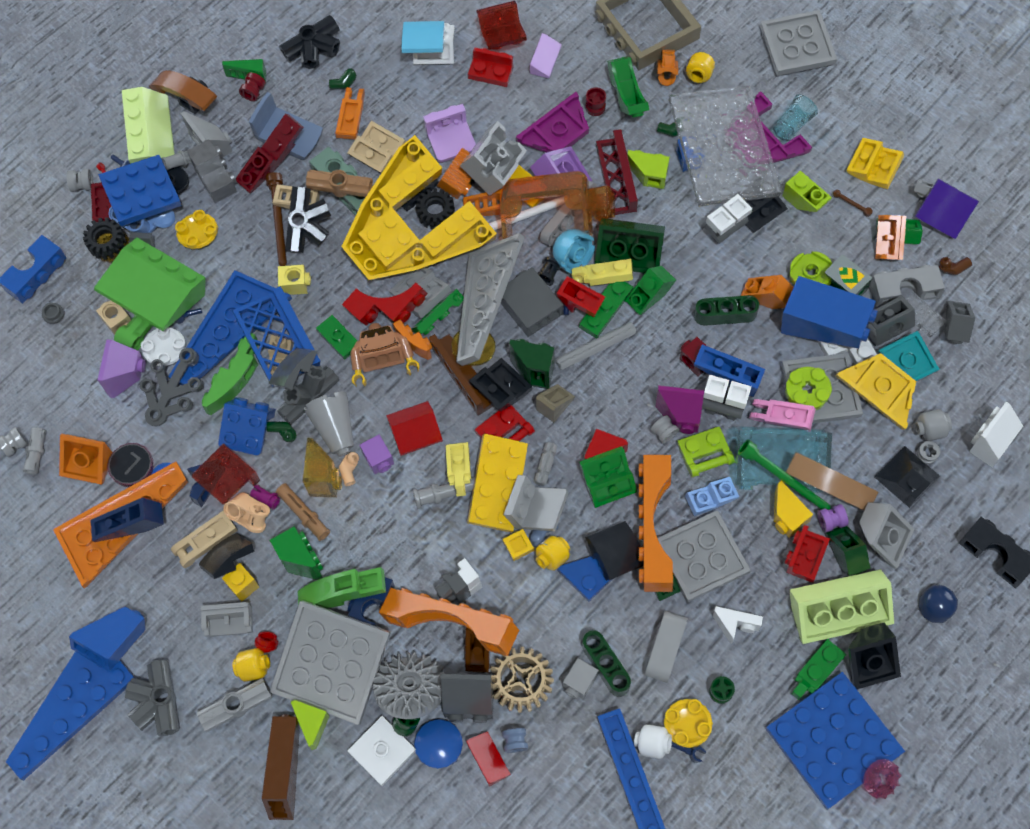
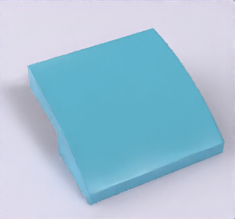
M444 21L404 22L402 53L443 52Z

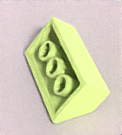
M144 87L122 90L130 164L156 155H160L161 158L174 155L168 95Z
M881 569L790 589L792 612L802 644L860 632L862 628L883 622L886 625L894 624L891 582Z

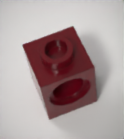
M698 337L692 341H686L680 348V360L697 377L704 371L695 367L694 363L701 345L707 346Z

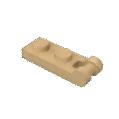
M222 511L173 545L171 551L180 558L179 563L182 567L187 568L199 557L238 530L225 515L224 511ZM191 545L193 550L187 553L185 550Z

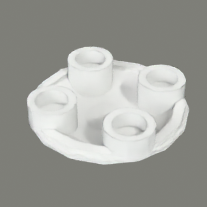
M169 327L164 331L156 328L141 343L143 355L148 362L151 363L153 360L159 359L166 366L177 362L181 350L186 348L183 335Z

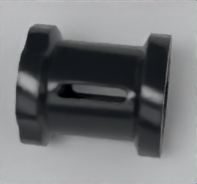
M545 257L543 260L544 265L541 271L537 273L547 285H553L554 277L561 267L555 258Z

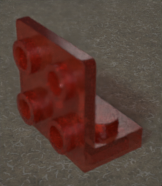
M515 0L476 10L480 33L488 50H497L510 44L517 45L527 40V35L519 20Z
M224 444L192 474V478L222 505H225L247 482L255 486L260 481L256 471Z

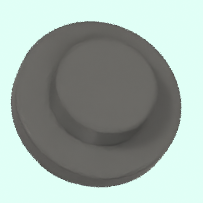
M47 303L42 309V318L49 324L59 322L64 316L63 308L57 303Z

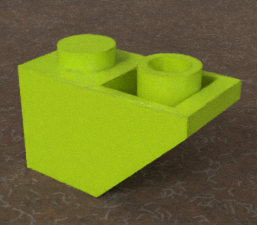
M628 150L627 156L630 169L642 185L664 189L670 157L662 154L644 153L640 150Z
M801 170L786 182L782 195L797 210L818 212L832 199L828 193Z

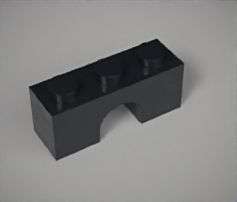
M980 517L959 542L961 546L976 558L985 550L998 552L1002 557L1003 564L996 574L1015 589L1030 574V551L1023 550L1011 536L1000 532L996 525L988 519Z

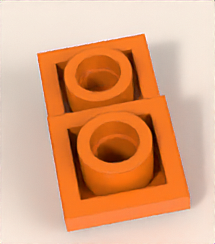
M401 320L393 323L394 331L407 338L414 353L427 360L432 358L430 351L432 345L427 337L423 338L419 332L413 334L409 325L404 326Z

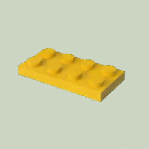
M489 434L482 436L467 520L468 524L510 533L514 531V526L504 516V512L517 476L523 475L528 443Z

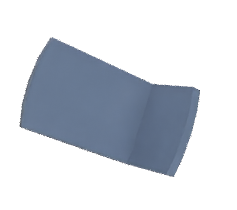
M267 92L249 120L255 137L265 143L285 113L289 114L304 127L293 142L296 145L289 155L304 160L316 146L323 127L277 108L272 94Z

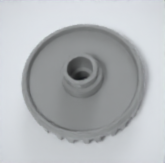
M414 652L412 656L410 653H407V658L401 659V655L398 654V659L394 656L391 658L392 663L388 664L385 660L384 666L380 665V673L377 672L374 678V697L378 706L388 715L400 719L420 718L431 713L441 704V674H444V672H442L441 665H438L437 661L434 664L431 662L430 656L425 658V655L422 654L421 659L417 658V654Z

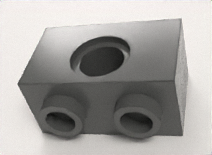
M900 296L875 309L878 310L874 323L869 322L867 328L871 329L869 333L870 339L878 346L915 327V309L903 296Z

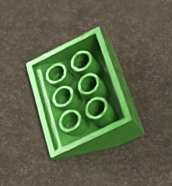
M135 238L120 251L95 285L94 291L164 331L205 296V277L143 240Z

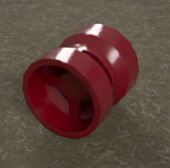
M250 72L245 77V84H242L239 88V94L243 98L255 102L260 95L259 91L263 90L266 82L260 75Z
M594 87L586 93L585 108L589 115L600 116L605 112L606 92L601 88Z

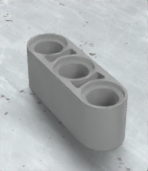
M665 611L645 676L668 683L688 618Z

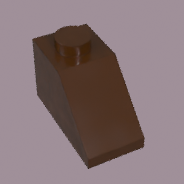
M466 627L465 671L489 672L490 651H487L479 642L475 633Z

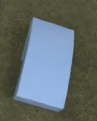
M727 477L710 482L707 487L687 492L685 498L693 515L696 516L738 499L739 495L731 478Z

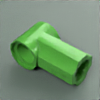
M135 315L127 326L122 325L116 331L114 341L139 350L142 341H144V336L153 325Z

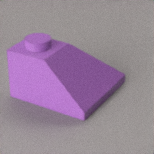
M571 146L544 153L530 167L535 178L544 186L563 191L578 187L586 179L592 181Z
M106 340L98 382L110 398H115L140 380L141 373L145 371L146 367L145 359H143L138 350L113 340Z

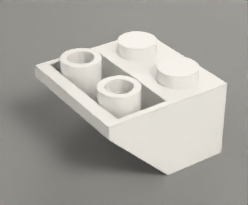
M1005 402L1002 408L997 406L970 442L974 446L969 452L992 468L1023 427L1008 402Z

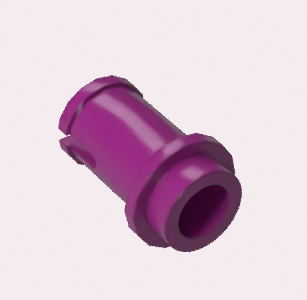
M259 485L254 486L257 491L252 488L250 492L252 498L266 504L270 509L274 510L280 503L277 493H271Z

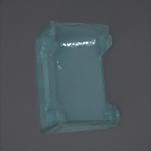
M735 427V484L740 485L739 489L753 490V487L758 484L778 485L781 481L756 461L745 460L738 455L739 448L748 439L757 445L760 454L785 472L795 452L831 468L832 433L827 430L811 429L810 431L798 428ZM793 477L801 484H803L805 487H808L809 490H811L812 492H823L822 490L800 479Z

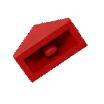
M596 429L584 460L620 446L623 447L626 453L628 442L626 439Z

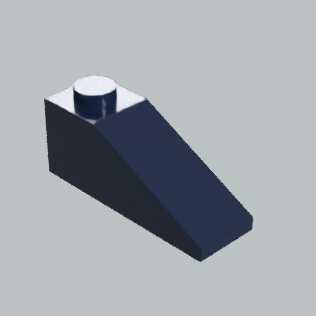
M140 498L91 519L92 542L144 533L164 525L162 503Z

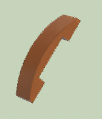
M170 70L162 71L149 85V88L163 94L167 91L186 99L190 106L205 111L217 98L214 92L186 75Z

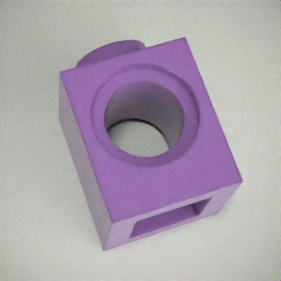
M380 434L360 444L362 454L374 475L384 473L394 465L392 455Z

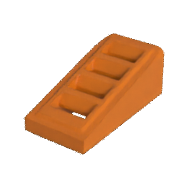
M499 189L490 196L485 192L463 197V204L465 205L469 201L471 203L475 202V208L482 216L509 213L508 196L504 189ZM480 202H483L484 208H480Z

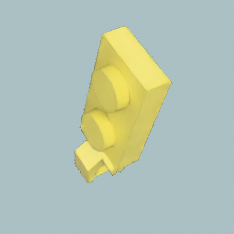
M631 259L572 268V278L579 283H590V286L629 281L633 279Z
M466 442L446 445L448 482L450 486L455 485L457 497L466 496L465 484L470 483L471 479L469 444Z

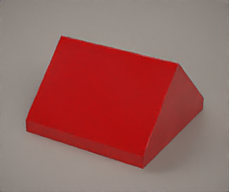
M429 401L386 415L400 456L443 441Z

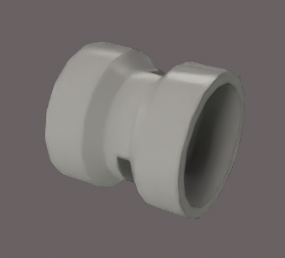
M83 169L81 172H76L75 170L67 171L69 190L71 192L78 191L79 189L91 190V184H93L91 170Z
M16 427L9 430L7 436H0V448L7 457L15 454L16 449H23L28 445Z

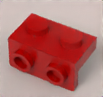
M804 525L802 531L797 530L793 543L797 545L794 552L789 551L785 564L788 565V574L814 583L830 538L808 531L809 526Z

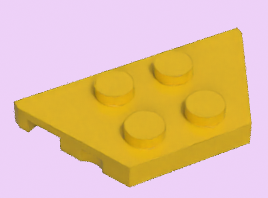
M882 353L840 371L835 375L899 428L905 430L908 427L907 419L912 406V394L915 391L916 381Z

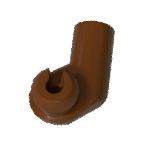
M943 257L939 262L940 270L952 275H959L972 266V261L968 257L957 263L952 262L948 257Z

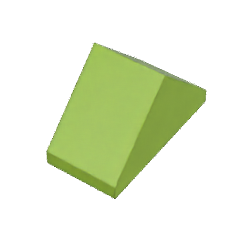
M297 700L291 701L308 746L311 750L317 749L329 720V714L324 710Z

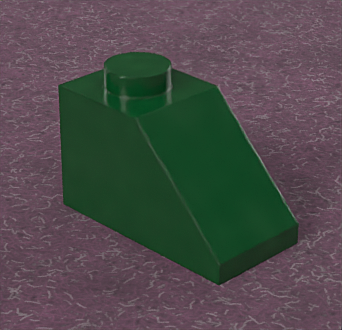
M848 526L838 527L825 533V536L830 538L829 545L839 566L848 576L858 575L862 571L871 568L866 544Z

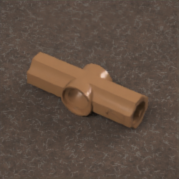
M309 170L306 176V188L332 192L337 197H344L346 195L366 197L373 186L372 178L347 175L343 170L332 172Z

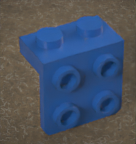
M235 397L233 400L224 404L218 445L230 450L260 455L263 450L267 421L274 418L276 409L270 408L269 404L263 402H256V404L248 403L247 399Z

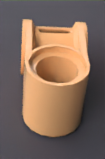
M239 493L223 507L225 515L230 520L237 522L250 532L261 533L265 530V519L270 513V508L247 493Z

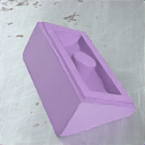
M542 33L530 63V74L550 78L562 44Z

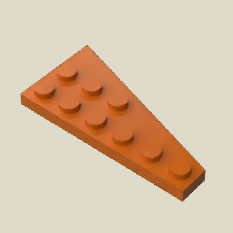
M177 462L168 465L53 529L84 589L138 535L134 534L92 542L90 520L140 498L162 503L163 509L188 483Z

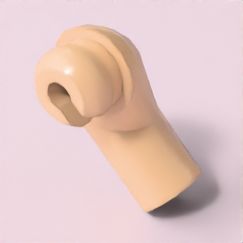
M355 452L347 454L339 465V471L346 487L356 483L352 472L358 464L359 455Z

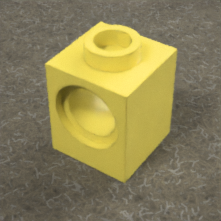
M304 265L278 266V287L281 286L282 290L290 295L308 294L307 285H311L310 272L306 273ZM294 278H299L297 281L291 282Z

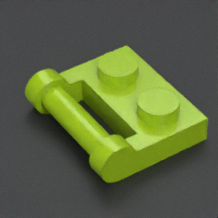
M720 426L677 441L678 448L692 478L712 468L735 463L734 455L728 447ZM722 452V456L699 464L694 463L695 460Z

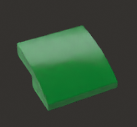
M622 446L579 462L595 508L637 493L633 473L629 469Z

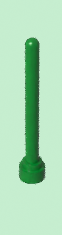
M748 439L741 445L738 455L742 458L756 461L818 508L831 509L829 503L760 454L757 445Z

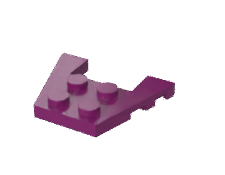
M761 91L756 95L754 101L747 106L742 116L736 120L724 135L723 139L748 169L804 155L812 150V146L801 134L783 145L758 117L772 109V103Z

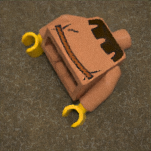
M379 323L371 324L369 330L360 333V340L355 343L350 353L352 370H355V374L352 376V383L356 387L358 378H363L364 386L367 384L361 369L364 372L405 363L404 359H406L407 374L411 375L409 367L412 365L419 372V363L412 358L414 354L407 338L398 332H394L391 326L388 325L381 327Z

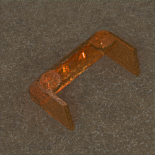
M580 171L508 180L503 187L500 203L503 239L513 236L511 218L520 214L523 200L564 196V202L569 209L583 210L584 231L589 235H593L589 181L586 175Z

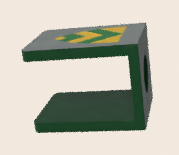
M841 255L825 271V275L832 280L829 286L860 296L868 290L872 280L869 274L845 255Z

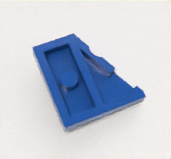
M592 556L561 565L557 569L588 602L613 580H605L598 559H593Z

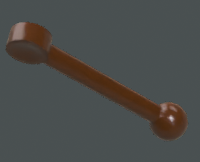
M838 189L833 191L835 198L839 197L860 209L867 217L872 215L873 210L870 207L865 208L842 195Z

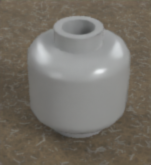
M936 409L921 413L918 422L915 423V428L919 436L922 435L926 441H933L947 437L949 431L952 430V422L948 413Z

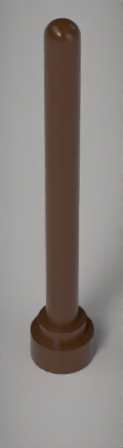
M278 172L266 175V185L271 190L272 205L277 184L283 185L282 174ZM273 205L279 266H286L282 209L280 206Z

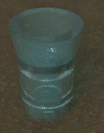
M801 94L795 95L790 106L773 127L775 135L781 140L789 141L807 122L818 114L817 106L808 97Z

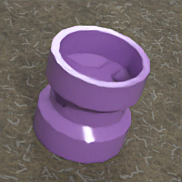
M842 504L834 505L829 510H818V520L825 533L832 531L836 526L840 528L848 526V516Z

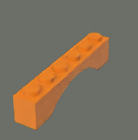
M643 455V463H639V477H643V484H639V498H643V505H639V519H643V526H639V540H644V547H639V561H644V569H639V583H644V592H672L673 561L659 543L653 521L658 502L671 486V455Z
M391 588L379 611L380 615L389 624L407 629L429 621L455 622L474 632L479 642L487 651L505 656L509 655L519 632V629L513 623V619L505 614H500V616L493 615L485 609H479L478 611L466 604L460 603L455 605L446 599L440 598L436 600L424 593H420V595L413 594L405 588H401V590Z

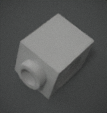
M577 658L563 682V688L566 689L565 693L574 699L580 697L584 700L596 680L599 670Z

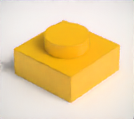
M524 529L503 539V543L513 561L534 551V547Z

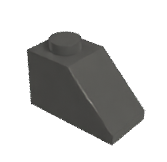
M948 301L944 330L946 339L955 344L969 343L975 322V315L971 305Z

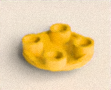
M196 210L193 214L186 216L182 221L176 223V236L179 243L184 247L199 249L209 245L215 239L218 225L209 214H205L203 210Z
M679 700L671 705L665 713L664 727L667 729L668 734L672 735V742L686 748L697 747L704 743L711 734L713 725L711 714L699 700Z

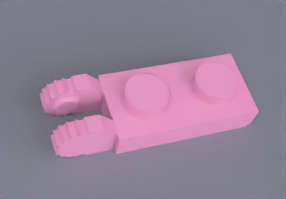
M771 399L770 401L753 400L755 407L767 409V413L751 412L750 419L811 431L816 410L814 406Z

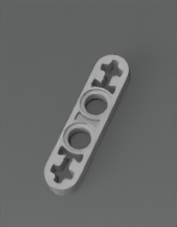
M586 179L577 187L542 230L540 235L541 242L553 246L556 238L568 230L596 195V183Z

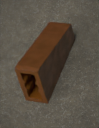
M288 714L272 716L262 801L269 820H294L300 726L297 717Z

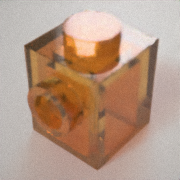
M607 185L588 189V201L585 204L587 213L595 221H601V218H614L615 194Z

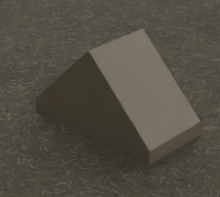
M557 384L537 395L536 410L554 423L574 400L575 396Z

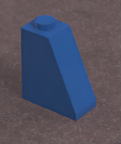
M123 607L73 632L69 636L71 649L104 669L111 671L145 631V619L137 610L132 611L127 607Z

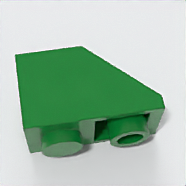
M663 266L649 268L625 301L639 315H642L667 294L676 282V279Z

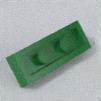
M625 281L610 283L601 294L605 296V299L595 317L586 314L580 322L579 328L597 339L624 304L626 298L632 292L633 286Z

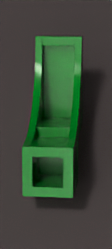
M625 56L608 60L607 65L611 85L616 87L620 111L632 117L643 116L644 111H649V105L639 89L631 57Z

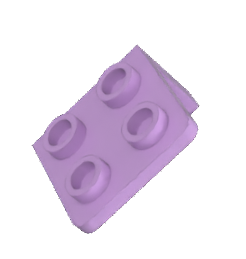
M463 104L450 106L448 109L431 112L423 116L425 131L438 162L454 159L461 148L470 153L472 152L476 143L467 124L466 110Z

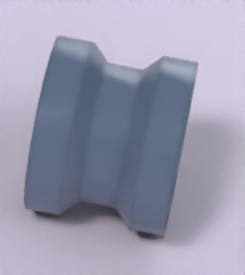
M525 728L509 729L502 732V737L506 741L504 746L505 753L528 750V743L525 742L524 738L526 736Z

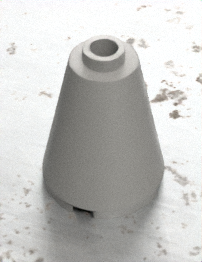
M344 391L335 392V397L321 396L307 403L306 407H304L305 413L332 454H338V457L349 454L351 452L350 449L354 447L348 397Z

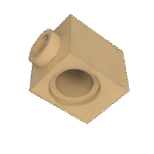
M111 300L103 303L96 310L102 321L114 335L122 325L127 326L131 321L124 309Z

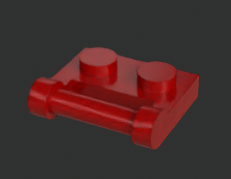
M511 405L493 414L475 429V433L481 440L484 434L503 438L519 425L521 429L509 439L521 441L527 435L531 436L535 430Z

